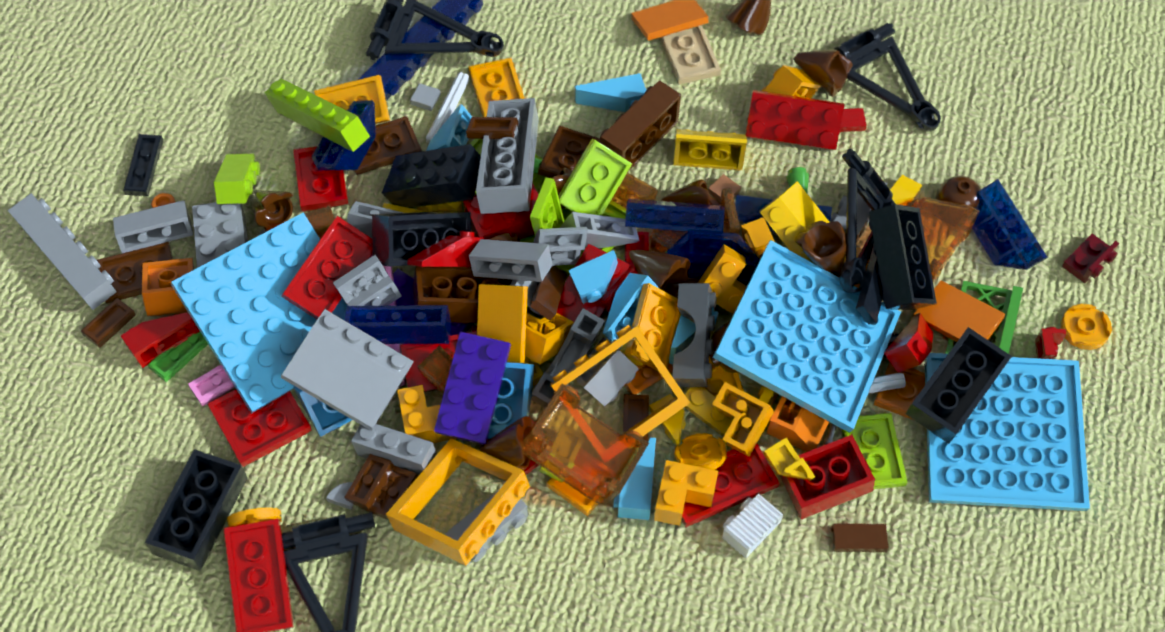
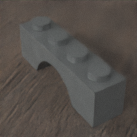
M709 283L679 284L677 307L682 317L691 320L696 325V333L692 343L685 350L674 354L673 379L679 387H707L708 379L712 378V364L709 363V355H713L714 343L713 339H710V333L715 330V317L712 316V307H716V292H712Z
M584 308L581 310L560 351L531 394L532 401L551 412L555 410L561 399L550 385L554 382L552 378L564 369L567 372L576 367L574 362L589 353L603 329L605 320ZM568 383L567 385H565V386L563 387V390H564V391L567 390V388H568V386L570 385V383Z

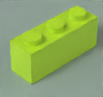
M254 153L226 154L214 181L217 204H240L247 202L249 195L253 193V185H256V176L260 175L259 162H255Z

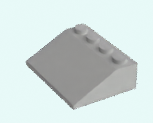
M325 309L312 326L281 375V378L372 431L405 379L414 361Z

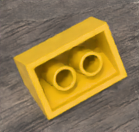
M676 129L673 165L742 171L747 145L746 135Z
M797 181L759 210V212L790 251L812 262L796 243V237L800 232L808 231L807 227L814 222L824 221L829 223V221Z

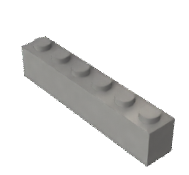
M32 193L10 208L8 210L9 213L90 308L94 310L117 292L111 285L114 280L106 270L102 272L98 270L101 265L92 255L90 257L85 255L89 251L80 241L76 243L73 241L76 237L67 226L62 229L60 225L63 222L55 212L52 214L48 213L51 210L48 204L42 198L37 200Z

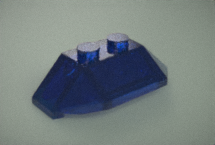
M373 100L353 101L349 105L350 108L347 109V111L359 117L370 137L354 152L323 137L311 157L318 171L358 170L376 137L375 103Z
M999 179L977 192L979 203L973 211L971 228L995 266L1028 270L1048 258L1039 240Z
M689 230L665 252L666 254L677 255L690 260L691 265L687 271L688 278H701L723 244L745 257L746 266L736 279L740 282L750 281L760 260L737 233Z

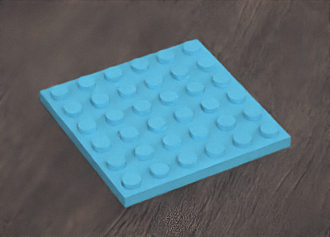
M304 213L171 282L173 289L251 413L294 389V385L282 379L281 375L317 321V319L281 297L320 241L319 236ZM342 298L332 314L373 337L372 320L369 318L360 324Z
M770 240L713 358L850 433L855 427L901 311L886 309L884 302H882L877 322L868 324L856 309L860 291L856 293L845 292L839 284V277Z
M930 353L924 360L925 385L948 354ZM1011 357L950 444L927 429L929 502L1074 511L1089 510L1079 361Z

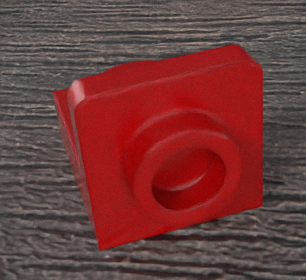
M1047 327L1040 330L1035 339L1038 359H1054V357H1057V345H1060L1064 340L1066 329Z

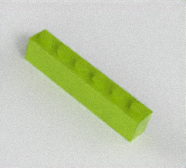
M282 78L272 83L270 88L264 92L277 113L352 152L370 137L357 115Z

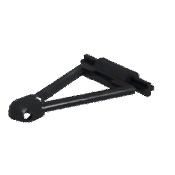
M386 0L370 33L371 43L367 49L366 56L370 57L371 60L378 59L383 47L386 46L385 54L476 52L479 55L496 57L502 53L504 42L496 33L487 31L477 32L417 0H406L404 6L402 5L404 0ZM415 12L471 40V42L402 43ZM492 38H497L499 42H495Z
M886 23L875 30L870 28L834 48V50H838L840 54L852 62V68L847 75L848 80L910 116L920 129L930 132L939 126L941 121L940 113L931 103L924 99L893 36H891L895 33L892 23ZM889 53L914 103L911 105L859 74L856 70Z
M848 149L847 153L842 155V158L850 168L847 171L846 262L842 265L839 284L845 292L856 293L861 291L866 274V265L870 259L874 244L871 231L859 256L856 258L857 193L870 207L871 211L883 208L885 203L893 201V193L868 161H862L853 149ZM860 284L857 289H853L854 285Z
M372 512L346 518L345 514L321 519L292 526V531L282 533L284 549L296 546V549L284 551L286 570L320 632H356L368 533L350 536V533L375 528ZM352 551L342 630L335 631L299 564Z

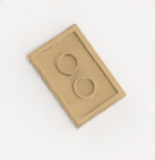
M702 25L660 37L678 85L721 75V68Z

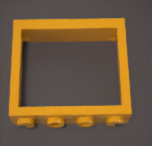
M628 324L623 329H620L616 332L618 336L612 342H609L607 339L595 347L596 353L589 358L585 354L574 362L576 367L569 372L565 369L560 371L552 378L554 382L550 384L605 463L690 403L642 332L635 325L631 328ZM635 337L676 397L603 447L565 393L563 387Z
M451 438L391 507L386 516L395 531L466 566L475 554H478L487 539L495 533L496 528L504 518L511 513L512 508L520 498L525 496V492L529 489L530 485L524 470ZM465 462L506 482L459 540L456 541L414 519L459 465Z

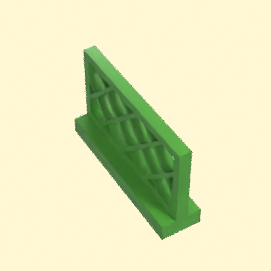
M963 281L961 291L965 293L966 290L977 291L981 296L977 298L978 300L985 301L988 305L999 311L1003 309L1002 312L1005 313V318L997 327L998 333L994 331L991 336L996 341L993 344L1009 354L1023 288L1013 286V290ZM995 295L1006 297L1005 302L998 306H995L990 298ZM949 338L945 354H949L954 347L953 343H957L956 341Z

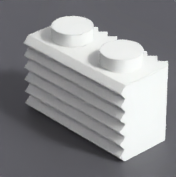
M757 494L754 499L749 497L740 507L742 512L736 517L731 515L723 524V540L727 541L744 558H747L779 525L783 516L779 510L760 494Z

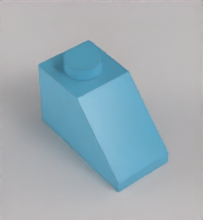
M614 250L568 270L583 304L586 302H596L602 295L606 294L618 264Z

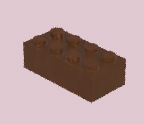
M659 80L654 86L648 87L644 95L639 100H635L625 114L619 115L610 128H606L600 136L601 144L632 163L628 170L629 172L678 123L681 94Z
M415 266L412 285L415 321L477 323L479 284L510 286L513 279L476 277L473 275L472 267Z

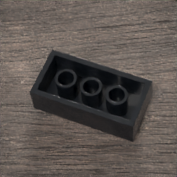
M471 144L397 155L386 179L382 194L393 205L406 208L472 200L477 187L481 155Z
M894 204L870 211L869 227L873 233V250L877 256L879 267L877 272L882 284V300L886 309L914 310L937 304L920 208Z
M435 211L372 214L373 256L376 255L383 266L407 265L409 258L450 235L460 236V231H471V212Z
M968 327L912 402L906 415L950 444L1012 356Z
M194 449L145 541L150 552L155 556L201 571L248 479L242 465Z

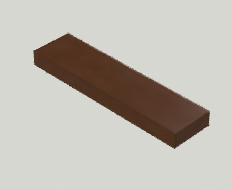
M552 266L543 281L537 283L530 305L532 309L550 321L556 315L567 274L557 266Z

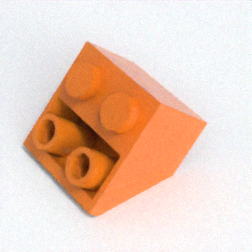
M782 396L770 419L767 434L779 440L787 438L791 445L808 452L818 447L829 421Z

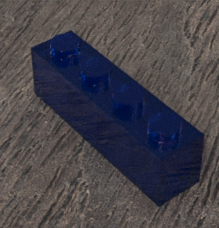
M628 199L625 227L723 234L725 206Z
M448 305L347 306L345 321L383 344H449L452 323Z

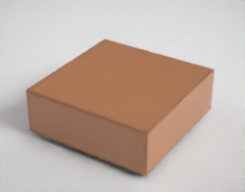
M723 174L709 187L708 192L721 203L727 205L741 192V186Z

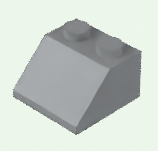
M603 337V338L601 339V341H600L596 346H598L600 343H602L603 341H605V340H607V339H605V338ZM595 347L587 355L588 358L597 352ZM617 349L575 379L601 404L606 406L616 399L619 390L625 384L630 383L634 379L639 368Z

